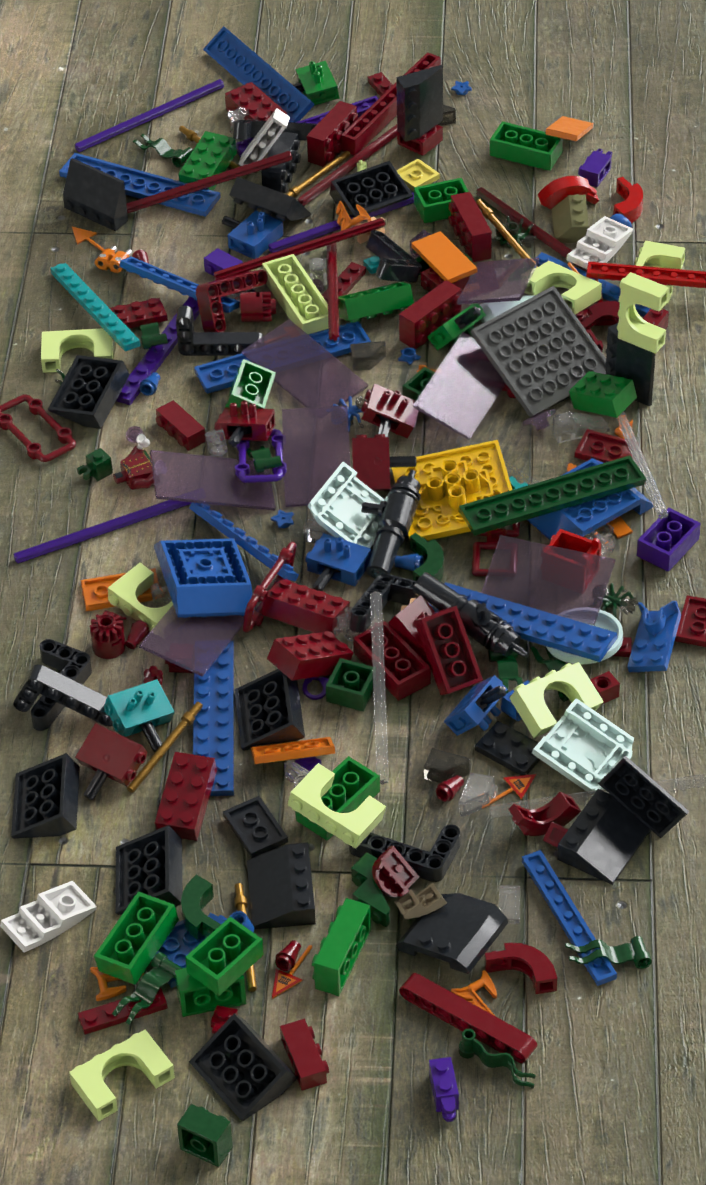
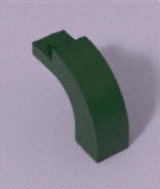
M414 533L410 536V550L415 554H419V556H423L425 563L413 571V581H417L425 572L441 581L444 574V553L440 544L435 539L427 542L425 538Z
M196 874L183 890L181 908L183 922L187 931L195 939L199 940L203 935L207 938L221 924L202 912L203 908L214 898L213 884Z

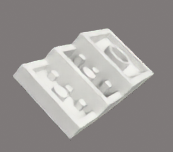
M604 216L587 229L586 236L577 242L576 248L567 254L566 260L585 269L588 267V261L607 263L632 234L633 228Z
M71 881L38 894L37 900L21 906L18 914L2 919L0 927L23 952H27L78 924L94 912L97 906Z

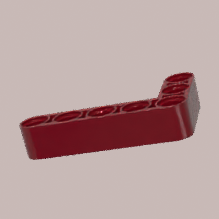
M247 271L198 285L196 297L204 332H224L226 322L220 297L265 285L268 281L266 271Z

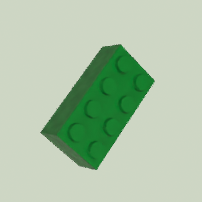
M502 121L490 138V156L551 171L562 154L563 138L546 135V132Z
M205 131L178 174L179 181L188 184L225 172L237 154L235 139ZM214 185V186H211V187H208V188H205V189H209V190H213V191H214V189H215V187H216L217 185Z
M397 282L338 297L339 317L350 321V323L361 321L360 318L367 317V319L375 318L379 313H383V315L391 314L395 309L402 311L414 304L411 284Z
M348 756L332 771L335 773L332 787L322 796L321 800L327 808L334 812H352L368 796L374 798L380 792V776ZM295 811L296 821L326 841L333 836V834L327 832L321 826L311 822L307 817Z
M137 892L95 953L94 958L98 970L136 985L179 921L175 905Z
M348 898L345 899L343 905H339L336 919L331 921L328 935L322 939L320 951L314 955L312 960V966L314 967L312 979L315 980V989L340 996L371 932L370 905Z

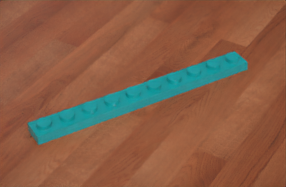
M66 263L50 268L51 274L124 351L141 346L140 340Z

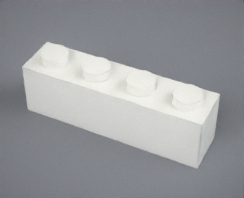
M276 108L242 153L238 164L244 166L262 160L287 127L290 117Z

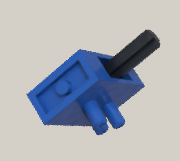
M257 210L243 222L228 216H224L222 224L234 229L228 234V248L252 259L258 258L269 248L268 245L270 243L276 242L284 235L282 221Z
M323 533L320 539L316 540L314 548L311 552L307 553L305 558L307 571L320 575L313 584V589L323 591L331 579L355 587L366 571L371 557V548Z
M493 675L473 686L444 720V723L456 736L477 725L483 731L487 730L492 722L491 718L487 715L490 711L495 717L500 715L501 711L495 704L507 694L506 691L508 689L500 679Z

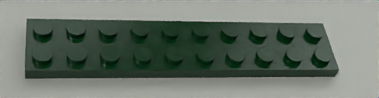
M629 455L460 505L459 512L475 536L645 485L646 477Z

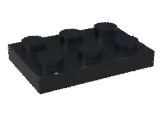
M497 721L475 744V751L520 776L527 775L541 760L532 754L533 749L539 742L500 721Z
M260 796L223 811V817L251 858L288 843V836Z

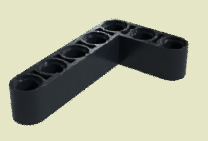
M234 121L233 139L247 140L251 137L254 138L266 121ZM288 122L283 132L297 133L298 140L307 141V135L317 124Z
M372 230L366 247L381 259L375 275L386 281L416 283L422 265L384 233Z
M181 306L177 309L178 351L181 355L234 356L262 348L265 345V337L260 332H194L192 309L188 306Z
M389 574L378 575L351 609L349 629L356 633L365 632L389 601L409 605L411 598L419 597L413 593V587L417 581Z
M46 639L40 643L41 661L45 665L60 670V674L82 685L92 673L89 654L51 639ZM42 695L31 709L33 728L37 731L47 730L66 706Z
M39 664L32 667L13 702V706L18 711L27 712L39 694L104 726H113L112 719L104 710L106 696Z
M452 824L444 826L430 852L371 832L356 849L349 845V851L352 855L359 858L367 852L378 859L389 846H394L417 873L419 878L431 882H439L444 878L460 848V829Z

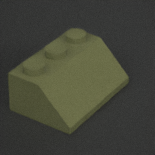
M568 195L552 208L554 238L561 243H577L586 236L587 229L589 228L586 195Z

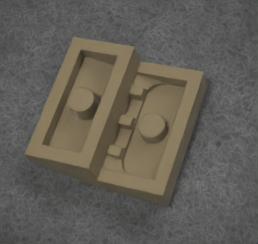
M433 883L417 895L410 889L407 894L394 901L405 919L427 915L447 904Z

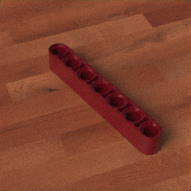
M412 973L399 989V993L405 1000L462 1032L465 1029L474 1030L475 1039L500 1053L510 1054L518 1063H525L538 1046L535 1039L420 974Z

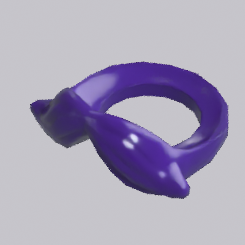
M325 677L306 678L302 687L304 695L311 700L322 699L326 695V684L329 679ZM312 680L320 681L323 686L322 692L318 695H312L307 690V686Z

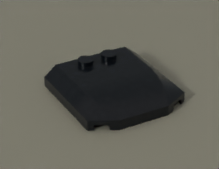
M461 893L441 894L447 904L427 915L418 917L396 944L397 949L416 956L417 952L449 962L451 969L469 974L508 924L507 917L495 904Z

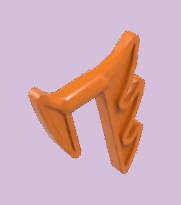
M339 201L336 214L339 215L337 223L339 226L341 225V231L351 228L363 220L371 221L367 211L357 204L356 207L360 215L351 219L343 202Z
M98 967L90 968V972L97 977L100 993L96 995V1001L110 999L127 991L125 985L108 988L107 982L121 979L100 972Z
M485 970L482 971L481 978L470 985L451 989L452 993L494 1015L475 992L485 987L494 999L497 998L495 985Z

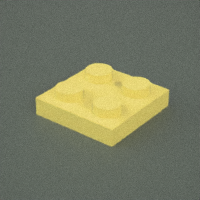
M419 159L396 170L407 187L414 191L415 187L429 185L440 179V173Z

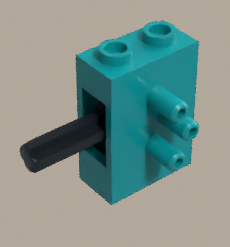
M158 679L108 695L104 704V710L112 719L116 732L127 737L143 731L154 752L163 744L154 727L171 722L175 713Z

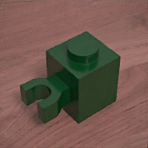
M101 448L86 455L87 465L77 468L79 475L83 473L85 481L91 478V476L100 481L113 474L111 457Z

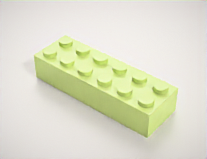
M294 254L262 263V270L266 271L268 275L266 283L300 336L329 329L328 304Z

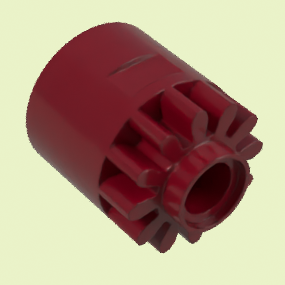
M271 292L240 293L241 322H272V314H276V299H271Z
M103 612V615L96 614V620L91 619L90 625L94 654L103 659H113L120 656L126 648L123 621L120 620L119 615L114 617V612L110 614Z

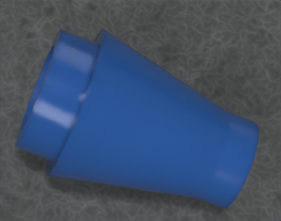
M156 372L151 373L150 376L141 381L140 391L146 396L153 395L157 390L160 375Z
M419 554L396 556L395 567L414 571L424 564V558L419 556Z

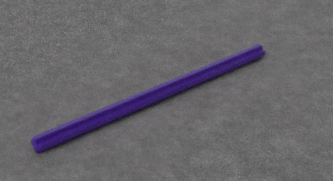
M218 79L75 143V149L78 152H82L222 89L224 82Z
M414 192L412 193V198L368 213L370 218L414 203ZM337 220L270 243L268 249L271 253H275L341 229V225L339 226Z
M202 489L27 548L14 553V560L19 564L190 505L192 502L204 500L205 493Z

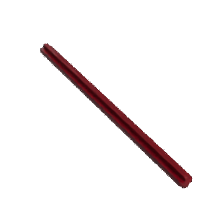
M397 124L297 199L298 202L305 206L329 188L331 181L342 178L357 166L359 160H366L397 136Z
M286 151L127 203V214L291 161V152Z
M483 187L476 190L478 197L518 225L522 224V228L526 231L528 227H531L530 233L567 259V254L572 251L570 248ZM576 265L577 267H579V268L582 269L583 271L587 272V269H585V268H583V267H581V266Z
M379 218L214 272V278L219 280L262 267V263L292 254L297 256L385 227V221L383 218Z
M333 243L327 245L329 339L337 341L339 337L337 245Z

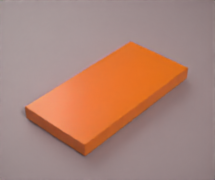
M562 116L546 128L545 134L578 141L593 129L594 123Z
M441 231L411 243V247L444 281L447 280L453 283L477 273V267Z
M156 568L150 569L154 572V585L138 596L137 600L140 603L162 599ZM126 573L80 580L86 611L116 607L108 600V587Z
M331 737L256 746L251 748V754L254 763L261 764L335 754V746Z

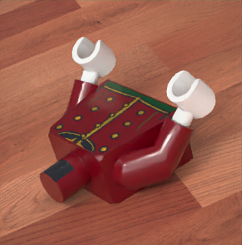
M139 434L136 438L138 446L135 445L130 454L121 460V472L113 474L116 484L126 482L132 490L148 489L151 486L160 484L159 475L164 476L167 473V469L161 461L154 464L145 449L142 450V448L150 445V441L143 434Z

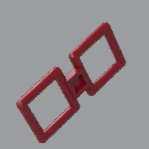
M520 522L512 524V530L495 529L476 535L487 536V542H475L473 545V576L510 578L517 576L519 546L517 543H506V537L519 536ZM481 549L511 550L510 570L480 569Z

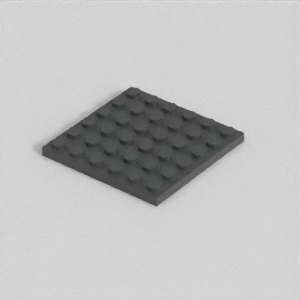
M554 286L479 325L470 332L530 418L569 398V390L589 371L601 374L606 373L605 356Z

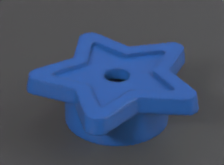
M455 81V86L451 90L455 91L457 95H466L468 91H472V88L468 86V81L463 83Z
M408 347L401 350L402 355L398 358V361H406L411 365L413 361L420 360L421 357L416 354V349Z
M278 510V514L271 517V521L276 522L278 528H287L290 525H294L291 519L294 513H285L282 510Z

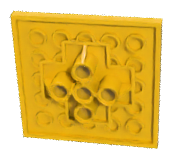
M498 440L416 457V467L391 468L395 484L399 477L408 476L410 470H415V479L421 485L419 490L421 497L408 533L409 540L410 536L414 533L428 541L471 532L459 512V506L512 490Z

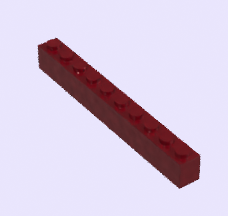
M427 52L404 75L441 65V57ZM396 83L341 135L342 151H349L350 154L356 155L397 116Z

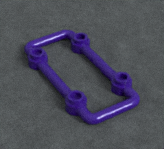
M273 429L270 435L272 436L271 442L275 449V456H280L282 461L281 467L272 468L273 474L249 475L250 466L246 464V451L250 447V440H241L236 446L239 451V464L235 466V474L241 482H276L285 476L287 465L283 462V449L286 446V437L282 435L280 430Z

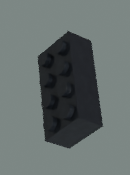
M282 132L271 147L267 158L290 151L292 160L261 170L262 186L283 194L287 193L288 184L292 182V175L296 172L297 163L299 164L301 154H298L300 141L298 140L297 133Z

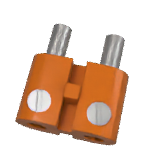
M112 246L110 249H105L95 260V265L99 269L107 271L110 268L111 272L119 273L123 269L120 267V261L130 257L132 250L128 249L126 252L118 251L115 254L117 248Z

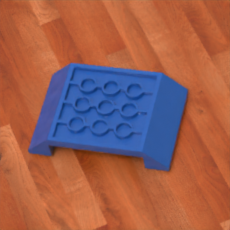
M592 458L565 474L596 466L603 462ZM632 488L531 518L528 521L549 540H551L553 535L557 534L559 529L584 537L631 509L641 515L653 508L654 504L636 488Z

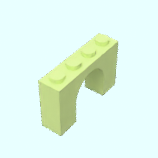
M645 240L643 247L639 249V257H636L634 265L682 269L685 260V248ZM664 285L669 287V296L667 302L669 303L673 291V285Z
M551 261L545 262L522 276V292L528 295L535 296L552 286L569 289L561 294V296L575 315L601 299L602 283Z
M630 272L621 280L619 285L621 293L619 296V323L617 325L618 339L656 354L665 344L666 330L642 319L635 308V304H640L659 312L668 302L669 287Z
M103 328L42 332L41 363L43 373L60 370L62 355L73 348H86L94 353V357L113 359V339Z
M138 563L108 587V600L113 606L120 608L127 616L147 623L149 631L164 641L192 617L178 618L172 601L159 608H150L142 605L137 598L154 585V572L142 563Z
M579 662L573 665L568 663L557 672L552 670L541 679L536 677L527 685L520 684L514 688V693L510 696L511 702L533 738L549 732L557 723L545 704L544 691H560L569 698L571 703L577 698L594 711L603 703L602 698Z
M318 763L291 791L287 805L356 849L383 819L386 806L368 796L352 812L338 813L330 810L323 804L321 798L332 787L335 773Z
M146 1029L133 1034L129 1039L120 1044H115L111 1049L94 1056L90 1061L76 1066L69 1072L71 1085L98 1121L118 1111L116 1097L104 1083L106 1076L115 1068L133 1066L140 1069L156 1089L175 1078L173 1064Z

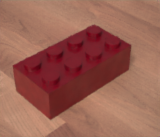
M252 82L225 93L226 110L238 120L267 121L276 108L287 115V112Z
M339 101L307 135L308 162L324 167L341 152V135L358 119L357 106Z
M471 192L451 195L449 223L450 226L454 227V233L459 237L460 245L464 246L465 254L473 262L491 259L492 231Z
M446 280L399 314V341L414 349L428 341V335L462 312V289Z
M280 579L268 590V596L263 602L262 615L314 633L329 631L335 635L348 621L350 601L326 594L323 591L308 588L306 585L293 583L288 579Z
M457 606L449 607L414 620L440 695L449 694L483 681Z
M386 621L353 637L355 656L364 665L377 668V679L398 701L431 684V668Z
M325 631L274 639L267 660L293 681L331 675L339 659L351 661L354 652L348 648L347 644L338 640L332 632Z
M175 752L155 819L156 830L169 825L182 839L198 841L217 772L215 758Z

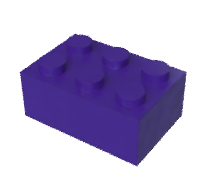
M668 508L638 539L636 556L669 572L699 540L701 523Z

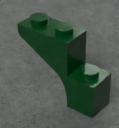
M366 852L351 868L352 882L359 887L352 894V900L370 905V918L375 923H380L387 927L390 924V907L372 875V867L377 858Z

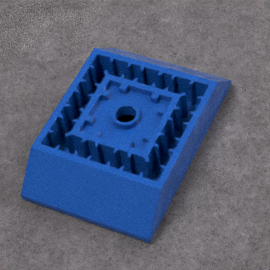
M234 538L159 541L154 545V550L178 618L245 615L246 606L252 597V584Z

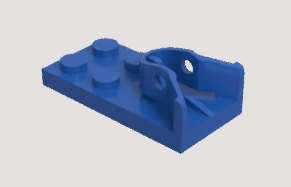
M671 601L661 607L660 611H648L643 603L639 602L638 605L642 615L629 658L628 671H667L681 619V612L677 601Z

